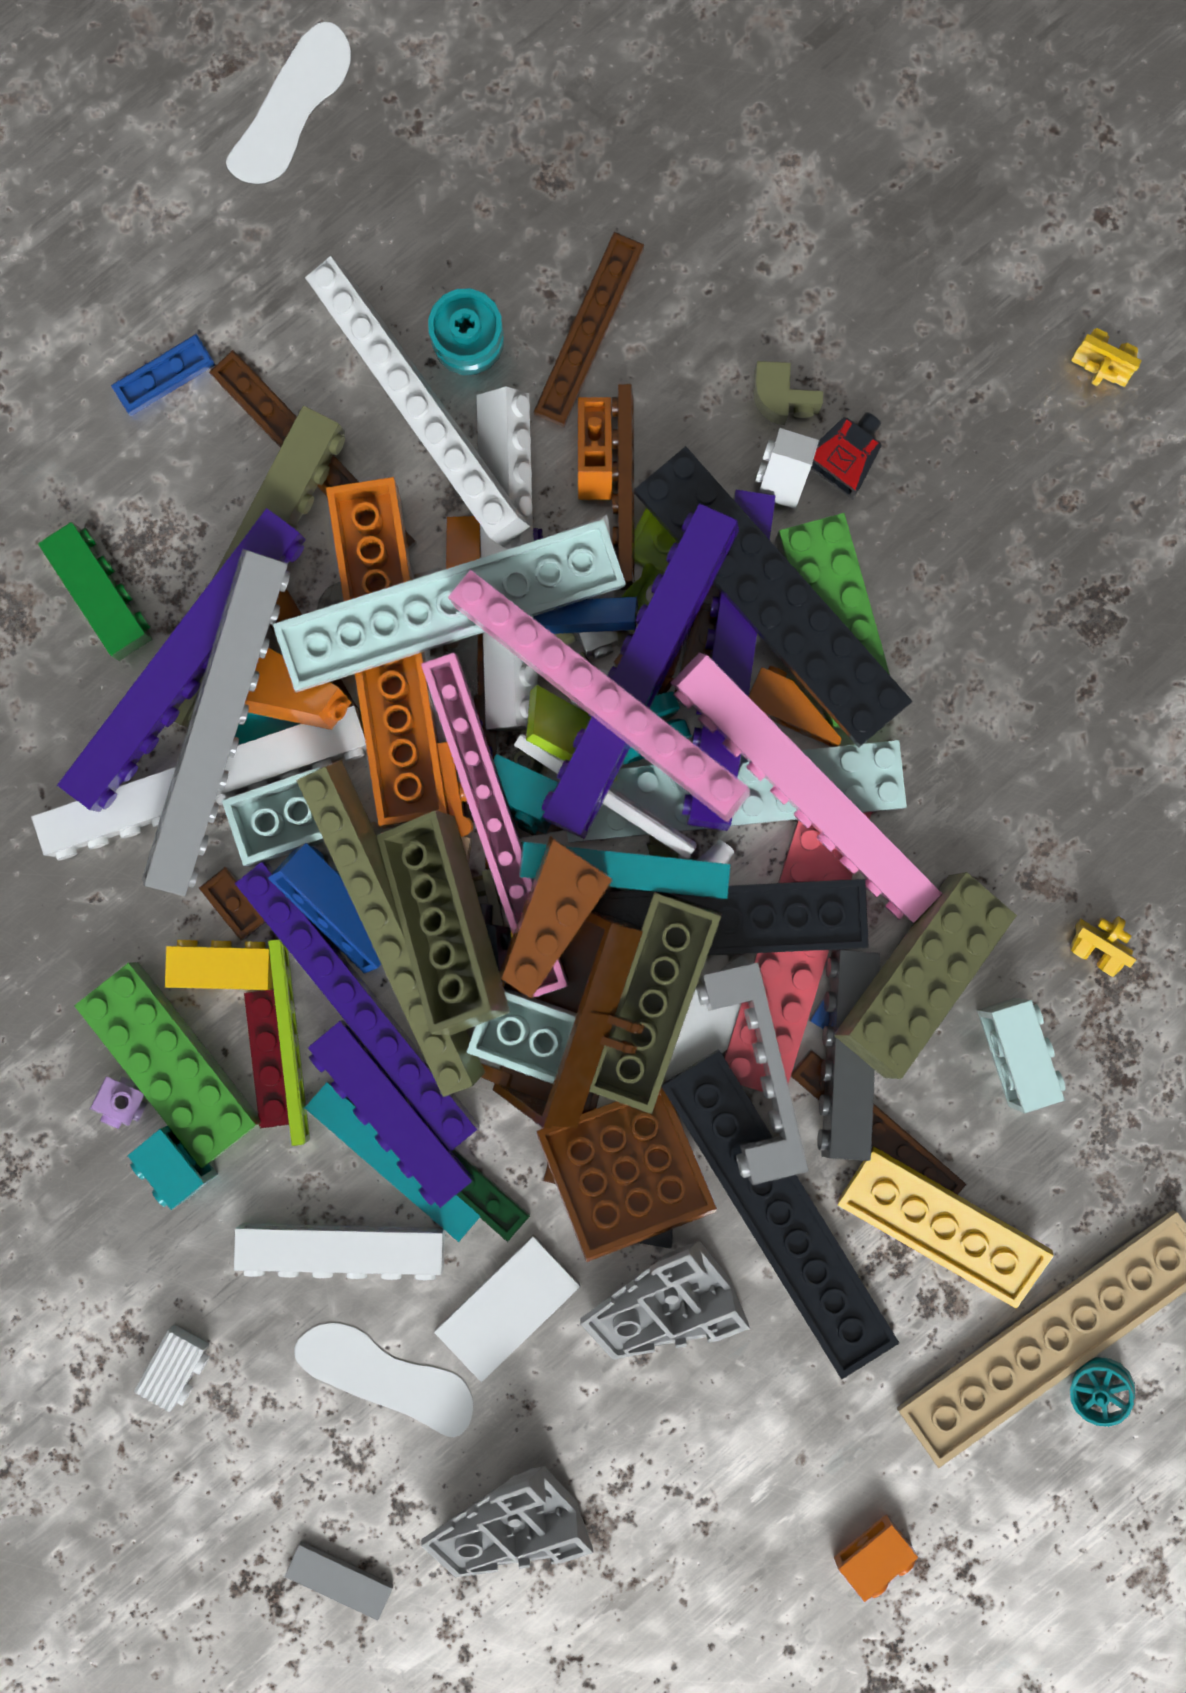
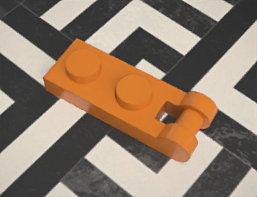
M448 742L437 743L449 815L455 816L460 836L464 837L473 830L472 820L466 817L464 813L463 802H466L467 799L462 784L459 782L458 772Z

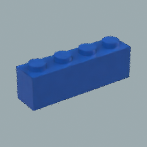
M307 843L293 850L268 879L364 974L379 968L381 962L339 872L334 871L324 861V856L318 849L309 846Z

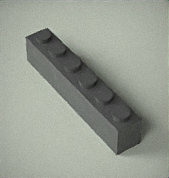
M838 950L833 951L831 957H828L826 962V976L830 978V991L826 992L824 998V1009L826 1012H829L828 1026H824L822 1034L823 1045L827 1046L826 1060H823L821 1064V1079L825 1081V1092L819 1099V1113L823 1115V1129H819L817 1135V1147L819 1150H822L821 1157L871 1161L875 1070L837 1039L834 1033L880 971V953Z

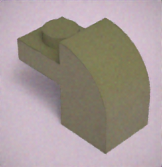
M757 361L754 371L753 397L757 409L767 420L775 424L785 425L788 413H793L795 417L810 418L814 414H819L823 405V391L790 389L791 363Z

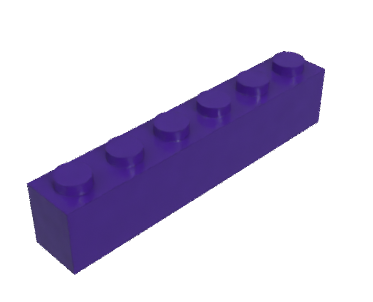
M344 1020L336 1023L308 1047L312 1053L309 1059L321 1073L326 1070L334 1079L330 1084L342 1099L348 1096L356 1106L352 1110L355 1116L363 1125L366 1126L370 1123L378 1134L374 1136L376 1141L386 1152L392 1150L400 1159L396 1163L408 1179L414 1176L422 1187L418 1191L429 1205L436 1203L441 1208L472 1182L474 1177L454 1153L449 1151Z

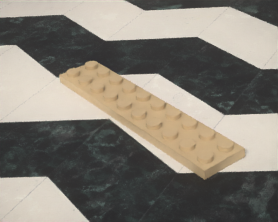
M1172 1210L899 1405L897 1410L938 1468L942 1467L1186 1292V1223L1178 1212Z

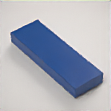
M195 334L115 382L111 387L127 413L133 416L216 364L198 335Z
M637 597L585 599L536 615L533 619L552 634L636 630L638 602Z

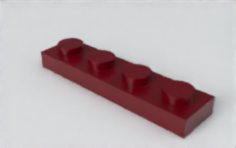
M274 989L244 993L258 1118L261 1122L259 1127L261 1129L289 1125Z

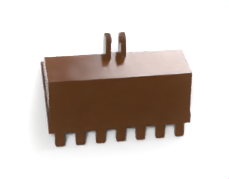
M593 910L589 913L560 956L569 982L568 986L537 997L533 996V998L577 1013L554 1083H549L502 1065L499 1069L482 1063L485 1073L481 1078L495 1083L493 1087L495 1093L542 1128L551 1129L552 1126L577 1128L604 1046L635 1054L637 1046L632 1042L609 1036L612 1025L632 1033H642L644 1025L615 1015L643 931L628 922ZM506 982L505 988L522 993Z

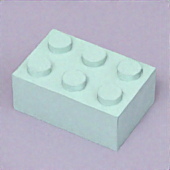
M320 767L222 800L243 866L253 867L261 862H268L288 855L304 843L314 846L324 842L296 781L321 769Z
M503 987L510 1013L475 1026L467 1053L553 1084L577 1013L533 997L529 998L522 993Z
M1013 998L977 1010L1008 1106L1022 1113H1028L1065 1101L1062 1091L1066 1090L1065 1082L1061 1073L1054 1069L1051 1060L1055 1056L1054 1049L1049 1038H1044L1040 1025L1044 1023L1039 1006L1037 1004L1033 1005L1032 1000Z

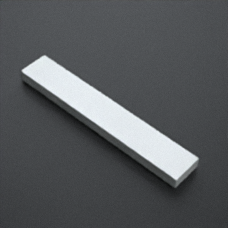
M527 733L521 734L514 746L558 774L564 761L526 740ZM610 788L603 802L604 805L687 859L690 857L697 846L696 842L614 788Z

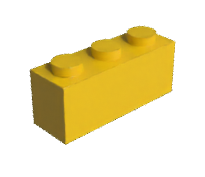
M177 940V946H166L165 987L246 990L274 989L269 948H265L266 942L245 941V948H232V941L211 940V947H198V940Z

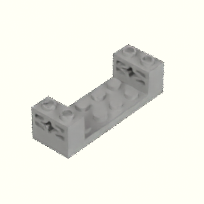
M759 963L703 975L700 977L701 984H697L696 990L700 1005L707 1004L708 1011L744 1002L749 1004V1009H744L748 1029H755L757 1042L752 1043L756 1063H763L766 1075L760 1077L764 1097L771 1098L774 1110L768 1111L772 1130L780 1134L778 1137L740 1145L742 1153L736 1155L740 1174L743 1178L748 1177V1180L754 1185L809 1172Z

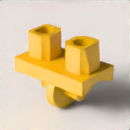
M1095 328L1090 335L1087 334L1071 361L1084 367L1085 370L1094 373L1091 384L1098 386L1104 378L1125 387L1142 361L1137 358L1138 348L1129 343H1121L1119 348H1116L1107 343L1110 338L1107 332Z
M1118 916L1112 922L1107 921L1103 917L1100 918L1097 926L1105 932L1082 918L1075 925L1077 934L1070 945L1071 951L1086 960L1095 947L1105 953L1098 961L1097 966L1108 975L1114 977L1124 965L1131 968L1136 961V958L1132 956L1133 950L1116 940L1118 938L1122 942L1128 943L1132 936L1123 930L1126 920Z

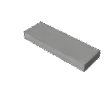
M302 1541L284 1576L377 1621L394 1584Z

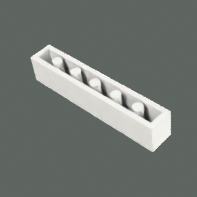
M242 1223L235 1228L234 1271H244V1276L249 1277L264 1276L265 1271L278 1272L279 1277H297L299 1272H312V1277L331 1278L333 1273H347V1278L364 1279L367 1278V1274H381V1279L396 1280L401 1279L402 1274L415 1275L416 1280H435L436 1275H442L444 1270L445 1230L443 1228Z

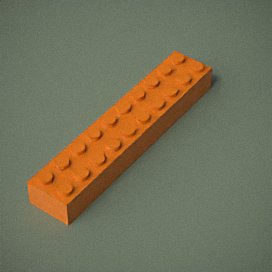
M389 477L327 487L326 491L343 600L348 601L413 580L399 488L395 478ZM424 652L355 673L378 825L383 829L400 826L434 810L449 814L437 746L439 742L432 697L421 666L422 663L426 662Z

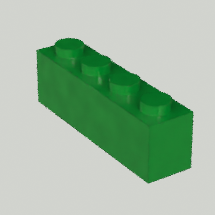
M70 522L39 542L38 545L110 656L121 661L153 640L147 631L152 627L141 611L135 612L129 602L133 600V597L123 583L117 585L111 576L115 570L109 560L104 555L99 557L93 546L97 542L86 527L80 529L73 522Z

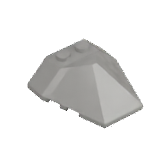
M700 1240L668 1253L657 1263L580 1318L583 1328L612 1359L655 1352V1346L675 1343L676 1348L686 1347L687 1340L707 1337L708 1343L720 1341L750 1329L730 1278Z
M545 1466L531 1468L524 1473L511 1477L508 1481L421 1539V1546L455 1578L498 1572V1565L518 1563L519 1569L530 1568V1561L551 1558V1564H559L593 1553V1546L575 1498Z

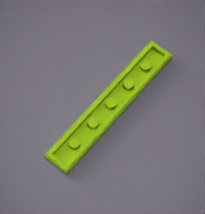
M280 939L270 940L268 944L292 1146L304 1145L310 1140L307 1110L305 1109L306 1098L289 951Z

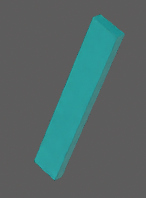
M523 842L519 877L535 879L547 844ZM566 846L607 874L612 879L609 887L727 899L731 864Z
M326 1082L305 1106V1109L456 1241L460 1242L481 1216L457 1195L441 1208L436 1203L429 1205L418 1191L422 1187L414 1176L408 1179L396 1163L400 1159L392 1150L386 1152L376 1141L374 1136L378 1133L370 1123L366 1126L363 1125L352 1111L355 1105L347 1097L342 1099L331 1084Z

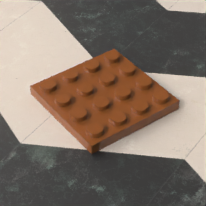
M662 1087L652 1114L616 1101L581 1114L577 1128L552 1126L551 1129L543 1128L536 1131L586 1262L717 1211L715 1202L677 1113Z

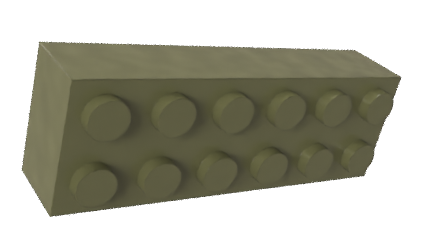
M434 810L376 835L430 1034L453 1035L510 1013L455 816Z
M968 872L948 875L938 889L942 895L915 921L834 1033L837 1039L884 1078H903L1017 916Z
M663 892L654 893L642 927L643 933L615 1015L644 1025L642 1033H632L612 1025L609 1036L632 1042L637 1046L635 1054H629L604 1046L589 1092L652 1114L722 913Z

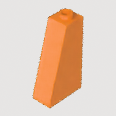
M268 648L264 659H258L255 671L259 672V679L254 692L248 691L245 704L249 705L248 713L332 730L336 723L345 716L347 708L351 704V701L341 689L330 682L295 692L284 657Z

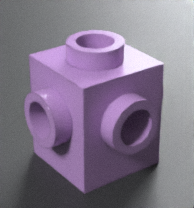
M106 1076L90 1110L102 1114L101 1122L119 1129L121 1124L129 1126L132 1120L138 1122L147 1103L142 1101L144 1095L138 1091L139 1088L132 1080L121 1077L118 1082ZM116 1097H123L125 1099L126 1105L123 1109H118L115 1106Z

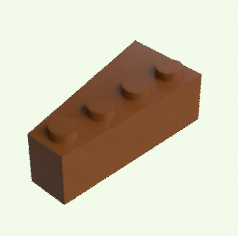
M551 836L547 842L542 861L538 867L532 888L524 904L519 923L514 931L499 972L502 980L529 998H532L612 881L603 871Z

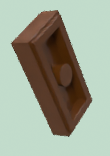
M224 867L200 886L199 889L240 941H243L266 922L235 885L238 881L228 867Z

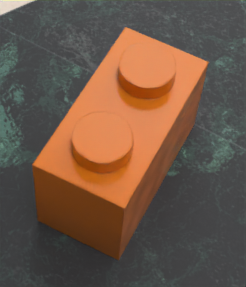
M887 1514L834 1557L838 1570L864 1602L871 1597L877 1598L883 1594L888 1587V1583L897 1575L903 1576L913 1568L914 1561L918 1559L913 1546Z

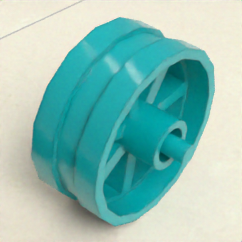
M1095 1357L1075 1371L1070 1386V1401L1075 1411L1085 1421L1096 1426H1114L1122 1423L1130 1415L1134 1406L1136 1395L1135 1382L1130 1372L1121 1363L1110 1358ZM1094 1370L1107 1371L1106 1376L1098 1378ZM1086 1373L1093 1385L1077 1382ZM1112 1374L1116 1375L1124 1383L1113 1385L1110 1380ZM1128 1390V1403L1114 1395V1393ZM1077 1391L1093 1395L1083 1402ZM1112 1402L1121 1410L1109 1413L1108 1404ZM1096 1404L1102 1407V1412H1098L1090 1407Z

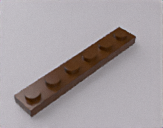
M618 384V397H612L613 417H618V429H612L613 449H618V461H612L613 482H618V494L612 495L613 514H619V526H613L612 538L613 547H619V559L617 560L626 583L625 587L621 588V590H628L635 582L634 395L632 384Z

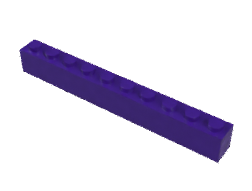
M736 489L733 496L734 501L770 540L776 495ZM719 590V596L712 597L710 616L716 618L714 629H708L705 649L711 650L710 659L749 697L757 632ZM696 709V714H697V715H702V714ZM702 724L700 728L694 727L692 743L738 778L741 754L735 757L722 744L726 738L718 730L711 733ZM685 794L682 814L688 815L687 825L724 831L729 829L732 818L726 822L692 794Z
M702 504L698 505L695 513L690 512L687 515L682 527V531L685 533L679 544L674 543L666 560L669 565L664 575L660 573L657 575L651 588V593L654 595L649 605L644 604L639 610L636 618L638 627L633 637L630 635L626 637L620 650V654L623 656L618 666H612L607 674L608 678L649 710L739 532L737 520ZM590 714L589 716L592 718L586 730L581 728L574 740L573 747L576 750L571 760L566 759L558 772L557 778L560 779V782L555 792L550 791L542 804V810L545 811L543 818L547 822L584 840L631 748L630 745Z
M265 509L59 781L58 787L91 811L100 812L102 809L106 810L117 798L115 791L123 781L127 782L134 776L138 770L136 764L143 754H149L159 742L157 736L165 726H171L180 713L178 708L183 701L191 699L199 690L201 685L199 680L204 675L242 549L287 564L289 561L294 562L303 552L304 545L302 544L306 540L297 530L269 509Z
M265 862L259 863L238 880L235 885L451 1152L472 1135L480 1125L454 1093L445 1097L442 1096L424 1055L333 942L268 879L274 872L270 864Z

